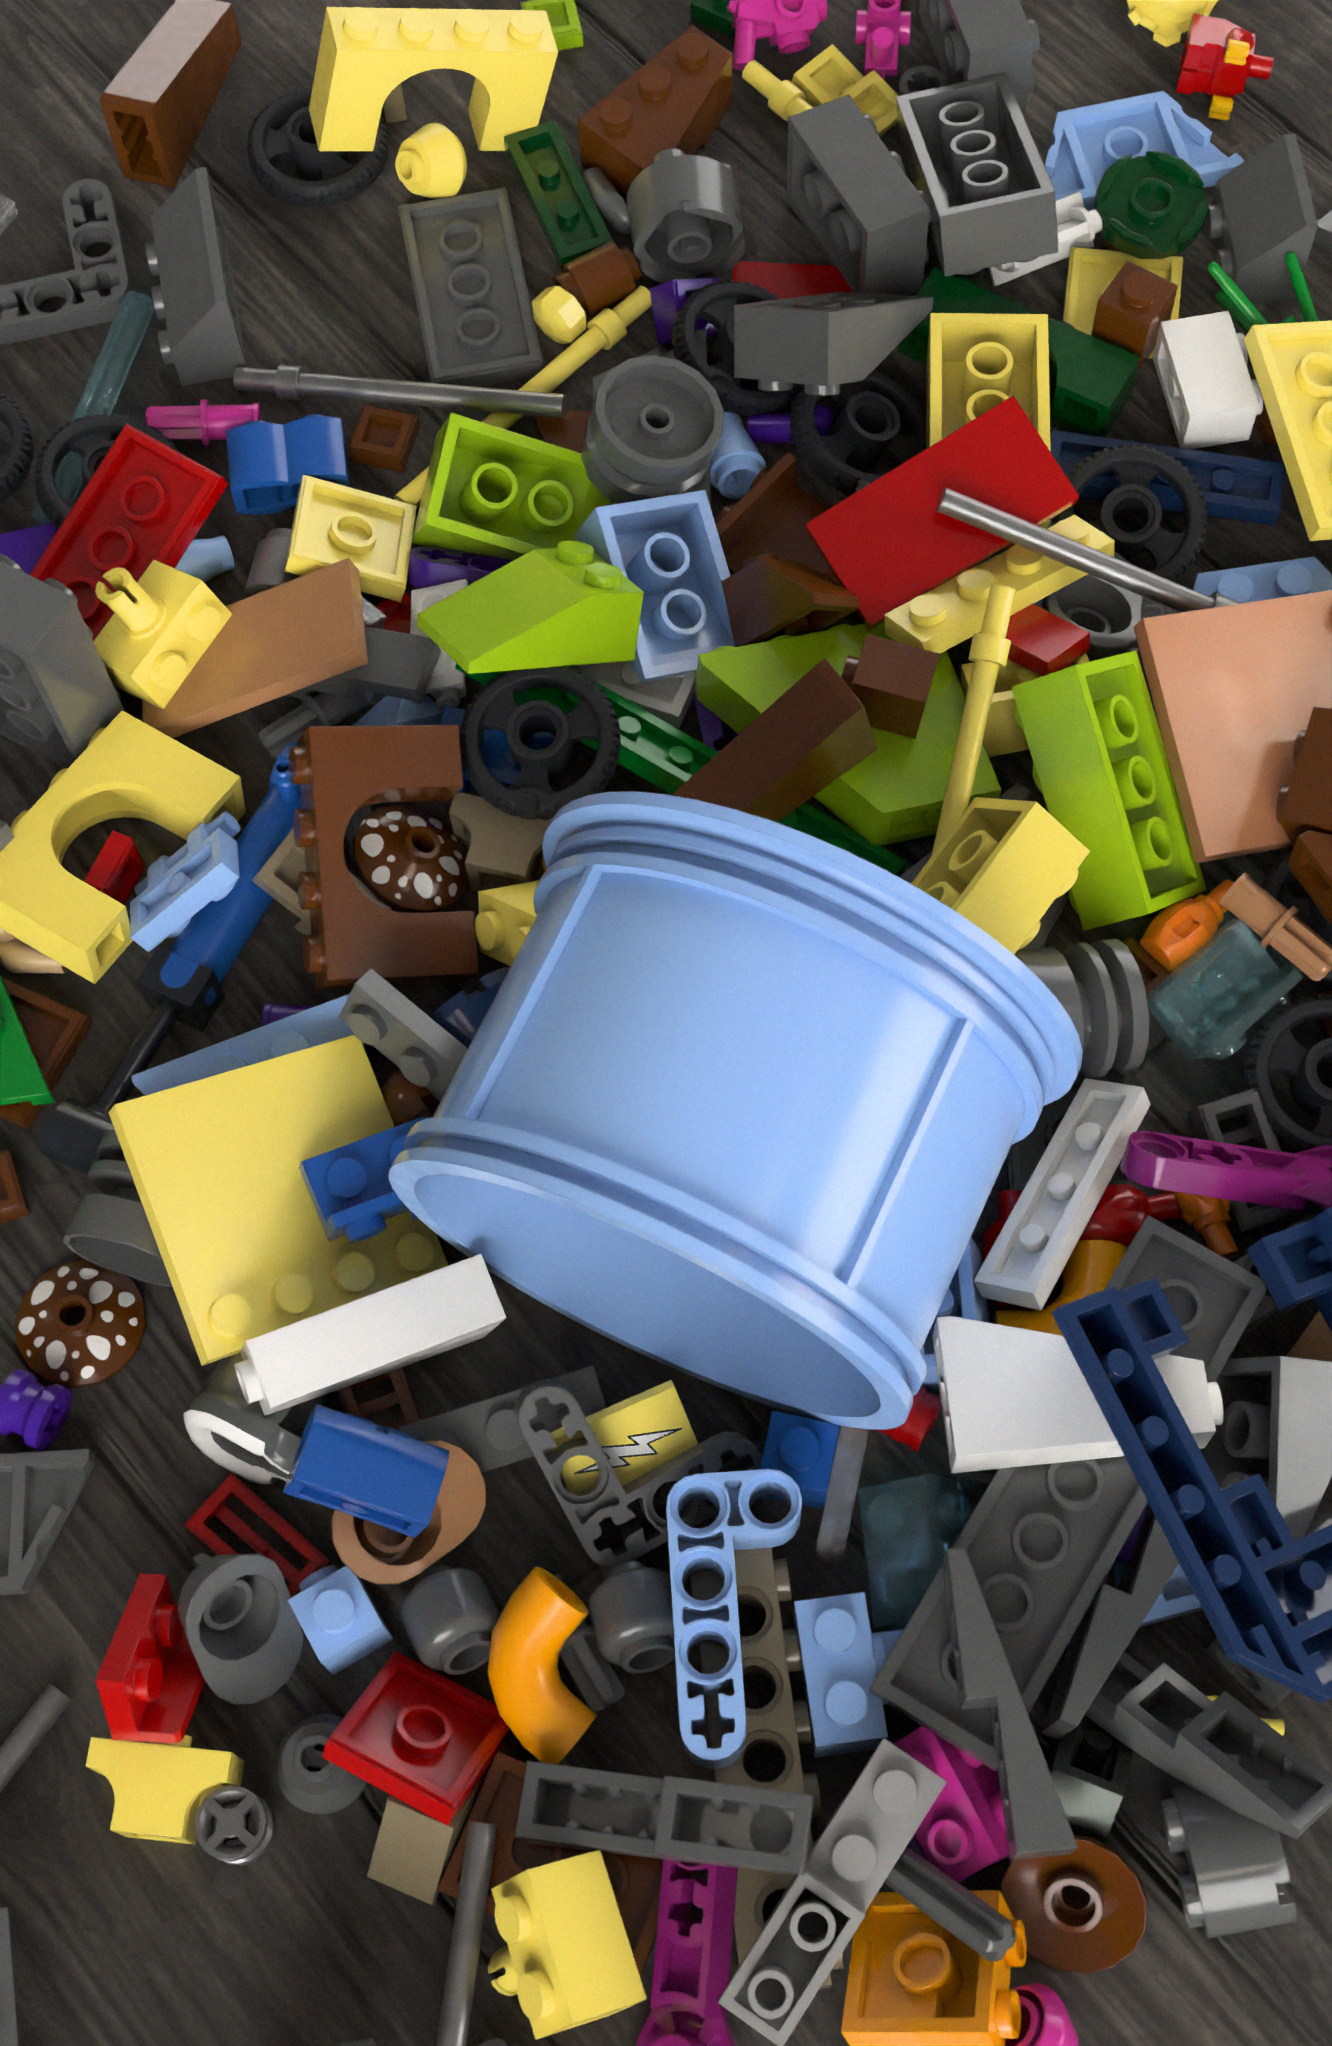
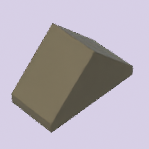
M488 1766L449 1826L390 1795L386 1802L367 1877L434 1906L440 1893L438 1890L440 1882L491 1767Z

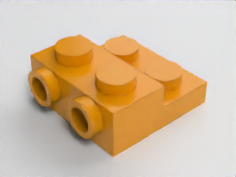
M1000 1890L970 1891L1009 1919L1012 1929L1016 1932L1014 1945L1006 1951L1004 1957L999 1961H988L897 1892H877L866 1910L864 1919L853 1935L841 2033L849 2046H1005V2039H1017L1021 2031L1020 2000L1016 1990H1009L1011 1967H1023L1026 1962V1933L1022 1921L1014 1920Z

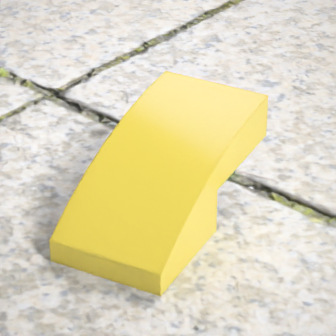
M833 44L793 75L792 83L806 94V102L813 108L849 94L860 111L872 117L879 137L898 122L896 96L899 95L874 69L864 77Z

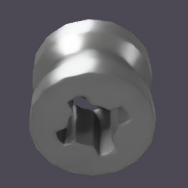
M230 1785L215 1789L203 1799L196 1811L194 1823L197 1841L206 1853L227 1864L241 1866L255 1862L267 1852L274 1840L276 1828L273 1811L265 1800L244 1787ZM249 1812H251V1814L247 1817V1820H248V1828L246 1829V1828H245V1827H246V1819H245V1816H246Z

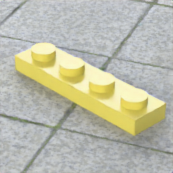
M1075 514L1047 528V530L1114 557L1115 540ZM1014 545L1008 550L964 571L949 581L884 614L885 633L896 642L940 654L972 637L974 633L981 632L991 585H1002L1016 590L1011 615L1088 575V573L1020 545Z

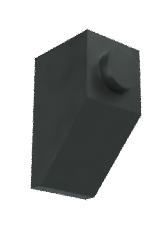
M1086 1715L1083 1716L1076 1728L1060 1739L1055 1740L1047 1766L1073 1835L1092 1837L1104 1844L1124 1797L1134 1750L1111 1736Z

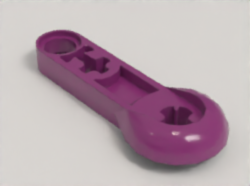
M1137 1131L1129 1136L1120 1164L1121 1171L1125 1176L1134 1182L1156 1189L1303 1211L1307 1199L1323 1210L1332 1207V1146L1329 1145L1298 1153H1288L1158 1132Z
M663 1859L650 2009L652 2010L639 2034L636 2046H737L726 2019L727 2009L720 2005L718 2000L729 1984L738 1868ZM708 1870V1880L691 1879V1871ZM691 1903H694L699 1908H703L702 1923H699L695 1918H690L689 1909Z

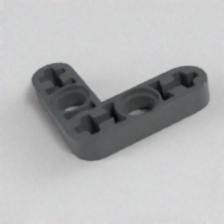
M95 179L79 180L66 188L62 196V206L75 270L0 286V345L115 321L123 318L130 312L134 304V293L123 239L111 193L103 182ZM94 204L97 221L87 222L85 216L86 205ZM97 242H106L112 245L111 249L100 257H89L84 254L90 245ZM111 288V295L102 297V290ZM76 294H81L83 303L77 302ZM62 297L66 299L63 307L57 311L45 313L38 310L40 304L47 298ZM26 306L29 314L23 315L20 307Z
M555 1380L536 1381L522 1390L516 1401L515 1416L523 1436L584 1550L594 1562L604 1567H614L625 1562H631L668 1541L667 1516L657 1513L653 1507V1496L657 1488L663 1483L680 1481L682 1478L690 1476L689 1470L697 1465L701 1473H715L723 1466L720 1455L727 1450H731L737 1457L747 1455L748 1458L739 1464L740 1471L760 1470L762 1454L755 1445L738 1432L725 1431L713 1435L622 1486L579 1404L566 1386ZM544 1397H547L552 1405L565 1403L566 1407L562 1408L557 1413V1416L569 1439L578 1430H581L583 1433L582 1438L563 1442L548 1457L544 1455L543 1450L557 1446L548 1428L543 1422H537L533 1425L529 1422L538 1414L534 1403ZM577 1455L588 1456L594 1459L598 1465V1476L594 1484L582 1491H572L564 1487L560 1480V1473L564 1463ZM636 1499L639 1500L644 1515L654 1526L644 1532L638 1520L632 1522L620 1531L623 1542L613 1548L610 1547L606 1540H601L597 1543L593 1542L602 1534L598 1523L603 1519L611 1517L616 1525H620L636 1517L632 1508L628 1505ZM695 1499L688 1502L679 1517L685 1524L694 1527L719 1513V1510L712 1502L706 1499Z

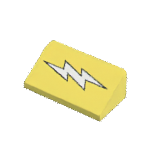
M672 1380L585 1417L622 1486L698 1444ZM563 1427L551 1432L550 1434L557 1445L551 1448L552 1452L563 1442L582 1438V1431L578 1430L571 1439L568 1438ZM577 1455L566 1461L561 1469V1475L567 1488L572 1491H582L594 1484L598 1476L597 1462L585 1455Z

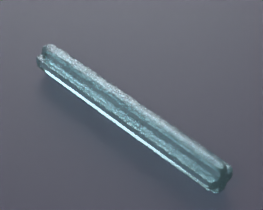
M132 290L125 293L70 421L75 422V419L83 418L87 415L94 417V414L108 413L111 416L155 311L154 306L151 304V298L147 294H138ZM70 451L62 459L56 471L55 483L61 499L77 497L82 485L83 457L73 451ZM37 498L31 512L32 517L35 519V524L39 526L51 523L47 519L46 514L43 513Z

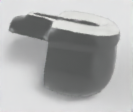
M241 1352L217 1360L205 1378L198 1395L188 1402L184 1411V1423L192 1442L215 1463L250 1482L267 1485L278 1482L281 1479L287 1481L310 1414L316 1404L323 1405L326 1394L264 1416L259 1400L248 1404L238 1382L234 1364L244 1361Z

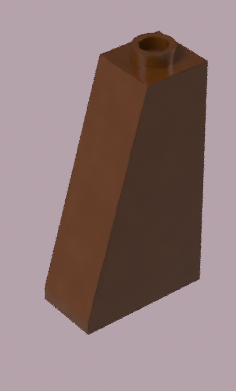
M176 0L104 90L99 101L125 178L175 188L241 45L232 3L219 0Z
M825 658L777 699L674 792L672 796L695 799L732 808L777 823L878 749L865 707L827 658Z

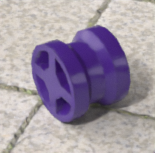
M22 1368L15 1370L0 1387V1434L6 1436L16 1433L23 1437L24 1443L28 1447L39 1452L46 1450L55 1441L66 1422L71 1408L72 1392L58 1384L48 1387L38 1383L37 1377L33 1373Z

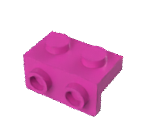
M924 1726L919 1727L893 1743L947 1781L914 1834L930 1863L959 1883L981 1869L1009 1857L997 1770L994 1771Z

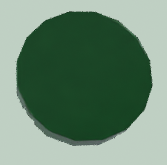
M1147 151L1146 156L1131 158L1132 154L1119 158L1104 172L1094 198V209L1097 210L1102 220L1101 233L1103 237L1120 252L1139 259H1164L1184 251L1197 239L1208 212V197L1206 199V194L1203 191L1204 183L1199 173L1183 159L1162 151Z

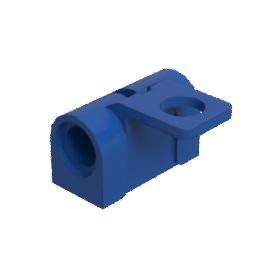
M316 1404L302 1434L283 1493L326 1506L415 1538L429 1525L448 1464L449 1450L413 1438V1435L399 1430L377 1425L373 1421L353 1414H344Z

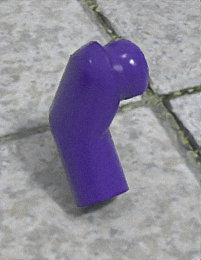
M815 404L814 422L817 432L821 436H826L835 421L834 414L828 407ZM791 413L750 415L747 424V432L754 443L794 444L790 428Z

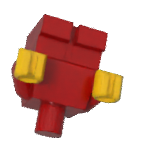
M1193 13L1180 60L1176 92L1191 95L1192 91L1211 95L1208 118L1227 121L1230 118L1229 115L1233 107L1232 97L1236 94H1243L1247 77L1268 80L1274 58L1254 54L1255 34L1226 19Z

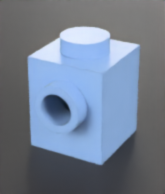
M330 1565L312 1573L299 1584L301 1592L287 1600L319 1661L332 1675H335L394 1639L363 1581L347 1566L338 1570L336 1565Z

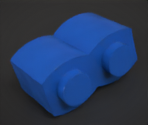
M310 414L285 425L256 420L226 431L230 490L237 513L264 515L281 512L296 506L303 475L350 487L346 441L340 418Z

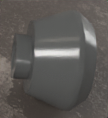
M331 1714L308 1717L293 1726L279 1745L275 1758V1775L278 1786L290 1803L305 1812L329 1814L340 1811L353 1803L367 1784L363 1779L322 1758L323 1752L315 1750L318 1746L325 1747L327 1739L343 1720V1717ZM314 1767L321 1770L317 1772H311L309 1771V1768Z

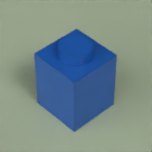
M772 1411L760 1470H779L789 1475L799 1486L802 1506L825 1510L838 1448L840 1425ZM773 1494L760 1496L785 1502L783 1498Z

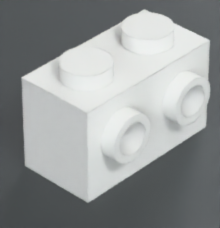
M1229 311L1160 323L1153 361L1180 448L1192 450L1249 440L1255 417L1262 413L1263 397L1257 379L1251 380L1247 369L1248 352L1244 342L1245 336L1243 333L1235 332Z

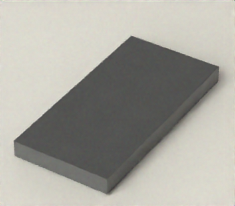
M506 187L398 206L431 383L483 387L533 378L544 367Z

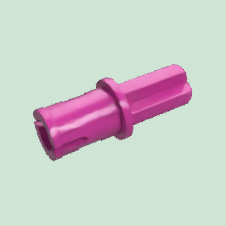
M201 399L200 405L150 406L146 409L145 414L146 426L150 425L154 429L161 431L163 436H166L170 441L202 440L203 446H210L211 440H226V431L244 425L250 421H261L259 403H253V405H209L207 399Z

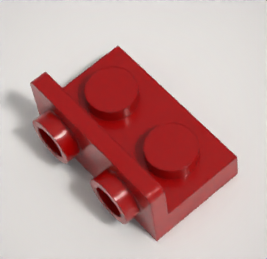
M140 1573L95 1679L113 1740L179 1743L184 1738L205 1682L190 1648L186 1632L179 1621L178 1605L174 1604L167 1575Z

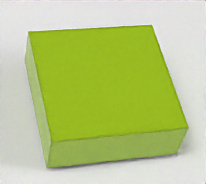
M531 0L520 2L521 10L546 11L558 51L584 46L582 29L574 0Z

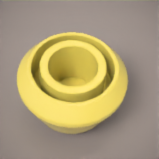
M430 123L402 142L396 157L395 168L398 178L410 192L435 200L456 196L466 177L467 162L464 148L458 137L444 125Z

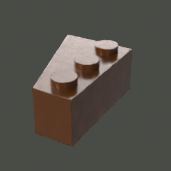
M695 26L689 27L577 120L581 165L586 170L592 167L601 168L619 194L627 200L628 190L632 181L641 171L653 164L654 156L658 152L674 148L683 151L685 155H696L699 148H705L733 101L732 53Z

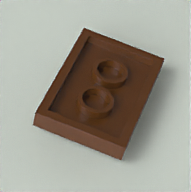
M498 1751L438 1887L439 1891L458 1899L469 1821L498 1825L485 1912L495 1916L496 1904L491 1891L492 1888L527 1869L592 1852L590 1850L530 1844L515 1837L527 1764ZM601 1852L641 1978L656 1941L663 1859Z

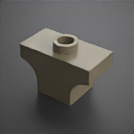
M457 792L454 795L449 816L454 835L460 839L462 844L469 848L465 867L472 891L478 892L540 879L545 873L541 862L544 858L542 843L545 831L552 819H523L520 816L515 817L502 812L501 809L495 808L483 797Z

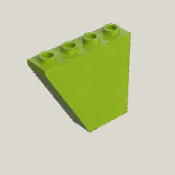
M884 621L870 631L865 623L853 626L841 624L831 627L826 631L799 636L781 635L770 641L739 647L722 646L711 652L699 654L694 692L699 702L736 733L740 734L823 659L827 658L842 677L848 655L860 658L867 634L891 641L894 640L886 635ZM947 650L939 655L916 739L871 727L878 749L813 796L874 846L935 835L937 832L966 701ZM983 742L969 805L975 797L997 799L1001 793L1000 784Z

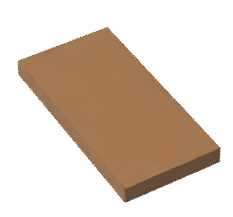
M347 558L225 606L232 613L231 617L165 708L161 709L142 700L143 722L165 735L175 738L368 664L358 568Z

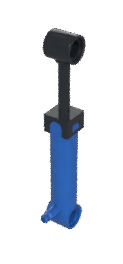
M292 741L280 753L270 776L269 791L236 841L240 878H238L234 888L226 897L219 901L212 900L192 916L188 925L176 936L169 949L160 945L157 947L136 980L149 1007L153 1008L152 1012L95 1103L84 1104L74 1098L64 1100L55 1109L41 1137L40 1149L43 1155L87 1176L92 1163L101 1160L96 1152L104 1132L115 1130L108 1112L115 1104L125 1102L135 1088L131 1076L146 1070L176 1020L203 1032L225 997L221 988L222 982L274 900L272 896L251 880L293 829L295 809H302L300 785H292L289 776V751L291 746H297V741Z

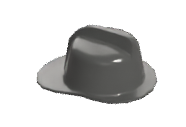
M1114 551L1115 558L1129 563L1121 555ZM1088 574L1047 596V611L1090 632V650L1086 654L1089 661L1115 656L1121 648L1128 647L1137 640L1133 627L1141 620L1142 596Z
M204 1553L195 1555L193 1557L195 1569L181 1586L177 1605L179 1621L186 1632L190 1648L205 1682L217 1697L232 1704H254L272 1696L290 1679L300 1661L304 1640L302 1627L287 1601L291 1596L282 1572L272 1559L259 1553L223 1554L214 1557Z

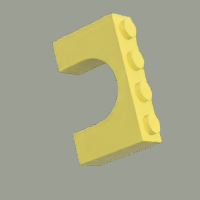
M326 7L309 105L310 117L319 151H373L381 110L391 91L401 82L415 74L443 68L461 70L476 77L468 113L479 151H506L505 136L536 127L539 124L558 55L546 11Z
M121 711L107 727H102L93 734L88 747L69 768L60 770L53 777L48 790L30 810L21 812L12 822L10 830L14 838L0 852V927L15 938L96 984L132 943L133 940L130 938V922L125 905L73 876L62 867V859L69 845L89 827L114 818L132 817L148 820L164 827L186 841L188 833L201 822L210 824L223 812H228L238 822L246 813L241 777L128 713Z

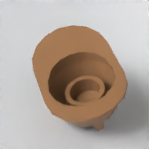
M424 1441L449 1450V1459L429 1525L415 1538L334 1510L331 1518L333 1544L341 1561L357 1577L374 1584H399L417 1576L461 1544L478 1526L486 1506L485 1481L477 1463L462 1448L444 1441Z

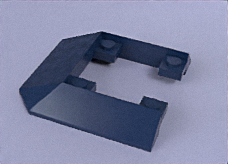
M1330 1207L1310 1221L1259 1239L1246 1250L1279 1311L1313 1298L1332 1332V1207ZM1156 1277L1119 1291L1114 1286L1057 1307L1051 1313L1227 1657L1320 1703L1332 1699V1525L1295 1541L1259 1473L1220 1489L1154 1362V1359L1173 1353L1189 1342Z

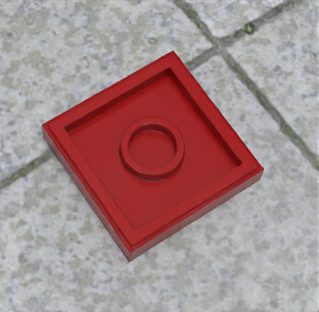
M394 1651L327 1739L322 1758L449 1826L512 1731L499 1715L495 1703L407 1656Z

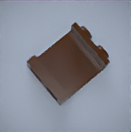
M788 452L772 468L765 467L751 483L749 492L735 506L728 505L724 507L714 520L729 572L733 575L743 569V563L751 557L761 554H776L779 560L806 563L839 584L805 530L807 522L829 508L796 486L797 458ZM834 622L833 624H831V625L825 627L824 629H822V630H820V631H826V630H828V629L831 628L836 622Z

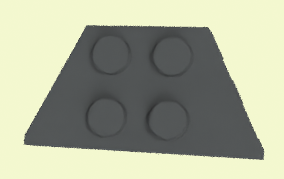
M90 1449L0 1454V1595L29 1593L95 1466V1454Z

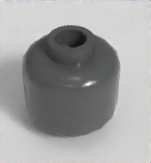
M625 1562L611 1568L606 1573L605 1580L600 1582L589 1596L588 1610L599 1651L608 1662L622 1666L625 1671L630 1673H645L664 1667L675 1658L670 1575L653 1567H645L640 1562Z
M447 1565L429 1568L415 1579L413 1588L407 1593L401 1605V1617L418 1658L427 1667L435 1670H444L447 1674L459 1675L475 1670L489 1660L492 1629L500 1617V1613L484 1579L474 1570L460 1567L451 1569Z

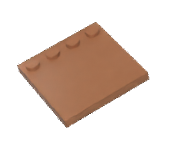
M1332 590L1142 618L1133 628L1195 864L1292 847L1281 823H1278L1276 819V803L1281 788L1284 785H1290L1295 769L1293 761L1294 743L1299 731L1302 729L1307 730L1313 707L1332 709Z

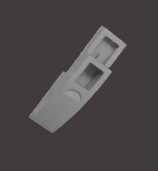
M883 1737L850 1791L842 1799L808 1853L805 1875L795 1874L718 2000V2003L777 2046H784L864 1919L867 1908L947 1781Z

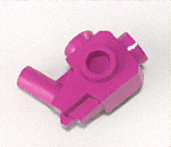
M826 0L730 1L727 10L733 14L732 28H735L732 67L743 71L746 65L754 60L757 39L769 37L770 46L778 45L779 53L781 54L796 53L810 46L809 38L818 23L827 19Z
M868 0V10H857L855 44H866L864 75H867L874 69L883 80L888 79V76H897L898 46H909L911 11H900L901 0Z

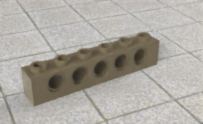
M771 1548L734 1550L738 1605H752L759 1609L765 1618L764 1626L758 1633L749 1637L740 1636L743 1677L751 1674L764 1676L772 1683L775 1695L771 1702L762 1708L750 1709L745 1707V1748L740 1757L731 1765L717 1770L714 1769L715 1779L718 1783L812 1795L814 1797L812 1818L822 1817L816 1772H802L799 1744L812 1743L806 1699L792 1700L789 1672L802 1671L796 1628L782 1629L779 1602L792 1600L786 1558L773 1560ZM699 1569L690 1574L692 1597L696 1600L705 1601L713 1599L724 1587L723 1579L711 1569ZM712 1640L698 1643L703 1674L717 1673L725 1667L729 1660V1653L722 1644ZM729 1689L722 1694L733 1696L734 1691ZM718 1694L712 1696L705 1695L711 1748L716 1749L722 1747V1736L726 1733L734 1732V1727H723L720 1722ZM770 1746L782 1755L785 1768L777 1779L762 1783L753 1780L745 1772L743 1767L744 1759L748 1752L755 1747ZM811 1830L809 1834L807 1855L813 1847ZM738 1868L734 1930L739 1965L765 1924L762 1915L765 1903L772 1896L784 1893L795 1874ZM842 1954L832 1970L844 1969ZM831 1973L828 1974L820 1989L831 1987Z

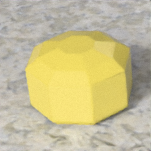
M547 287L532 301L535 322L542 332L555 342L560 344L572 343L587 329L585 311L576 298L562 287Z

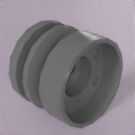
M1118 939L1092 942L1091 945L1087 942L1068 945L1063 954L1054 947L1018 951L1014 954L1045 984L1071 1018L1079 1035L1083 1051L1082 1064L1079 1070L1086 1078L1106 1076L1107 1073L1122 1074L1136 1072L1144 1061L1149 1042V1011L1146 989L1139 966L1124 943Z
M115 1130L105 1131L96 1152L101 1160L92 1163L87 1178L94 1187L106 1195L95 1193L80 1195L62 1241L71 1251L102 1268L127 1275L135 1280L173 1288Z

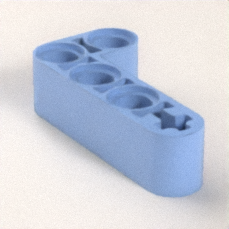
M761 1469L694 1474L686 1476L674 1484L668 1494L666 1512L679 1726L685 1752L693 1762L703 1768L717 1770L727 1767L740 1757L745 1748L746 1714L734 1550L772 1548L784 1545L794 1537L800 1527L802 1496L799 1486L792 1477L779 1470ZM762 1495H777L785 1500L790 1511L780 1522L773 1524L763 1523L756 1519L750 1511L753 1501ZM706 1499L717 1507L719 1515L708 1527L692 1528L679 1517L683 1506L691 1500ZM711 1569L723 1579L724 1587L713 1599L705 1601L696 1600L685 1591L684 1582L695 1570ZM706 1640L717 1641L726 1648L729 1653V1660L723 1669L713 1674H703L693 1669L688 1662V1656L692 1648L699 1642ZM729 1689L734 1691L733 1696L722 1694ZM689 1692L702 1694L692 1699H689L688 1696ZM718 1694L720 1722L723 1727H734V1732L724 1734L721 1740L722 1747L712 1749L707 1748L705 1737L693 1735V1730L705 1727L704 1695L712 1696Z

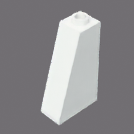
M482 1254L247 1340L241 1349L244 1361L234 1364L235 1372L248 1404L259 1400L264 1416L482 1339L506 1319V1315Z
M954 1316L937 1317L932 1339L951 1473L1124 1456L1063 1336ZM1168 1354L1154 1359L1199 1449L1205 1448L1216 1432L1215 1425H1222L1223 1403L1217 1382L1207 1383L1204 1361Z

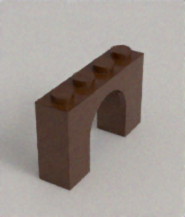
M458 725L308 726L297 741V746H291L289 776L292 785H300L302 809H295L293 832L296 846L305 847L306 871L299 873L298 898L300 908L310 911L311 934L305 935L303 939V963L306 973H314L315 990L352 989L354 984L370 969H373L393 987L464 984L479 974L474 911L402 913L381 907L367 898L355 885L346 867L343 852L346 827L352 815L358 810L380 802L449 801L463 787Z

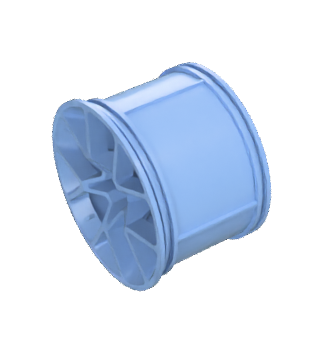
M605 792L587 795L570 801L557 811L545 831L542 848L547 870L542 875L533 898L537 917L433 1118L418 1121L410 1129L404 1141V1151L398 1154L389 1170L388 1178L393 1190L408 1209L425 1225L470 1258L482 1254L488 1271L557 1312L631 1350L721 1389L803 1417L868 1430H886L899 1427L905 1423L913 1405V1396L918 1393L927 1374L926 1363L920 1351L1011 1145L1023 1140L1033 1131L1043 1106L1065 1095L1071 1089L1081 1068L1083 1051L1079 1035L1071 1018L1045 984L1014 954L985 931L921 889L848 851L779 823L732 808L695 799L646 792Z

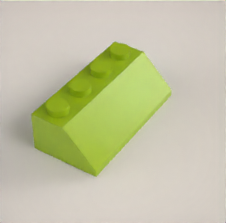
M1137 651L1074 665L1012 686L1011 689L1016 702L1014 709L1015 718L1018 726L1025 733L1034 763V782L1043 794L1048 813L1090 851L1077 868L1079 871L1078 877L1073 886L1068 890L1070 903L1075 912L1079 914L1083 931L1147 915L1206 891L1199 863L1195 864L1167 753Z

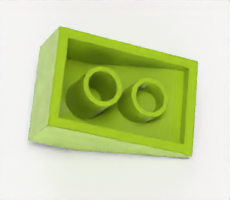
M451 412L436 436L412 543L420 546H436L515 560L534 549L557 548L558 543L562 541H577L575 533L596 507L610 505L611 500L604 497L589 480L581 453Z
M562 541L558 543L557 548L534 549L421 611L417 615V626L468 674L560 667L563 665L572 666L634 661L644 591L626 578L620 568L610 565L595 553L591 545L579 541Z

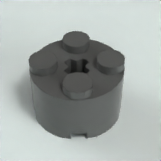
M671 148L658 152L654 156L653 164L641 171L632 181L627 194L632 246L635 257L640 261L641 270L648 277L658 282L666 283L671 280L696 279V275L713 271V277L717 278L730 271L739 262L745 250V232L735 170L731 165L721 163L709 157L685 155L683 151Z
M1187 1784L1171 1786L1172 1798L1160 1800L1162 1808L1160 1809V1814L1170 1854L1184 1851L1189 1874L1179 1876L1180 1883H1178L1188 1929L1203 1926L1208 1939L1296 1922L1295 1902L1279 1904L1278 1895L1285 1894L1282 1884L1291 1882L1279 1831L1231 1810Z

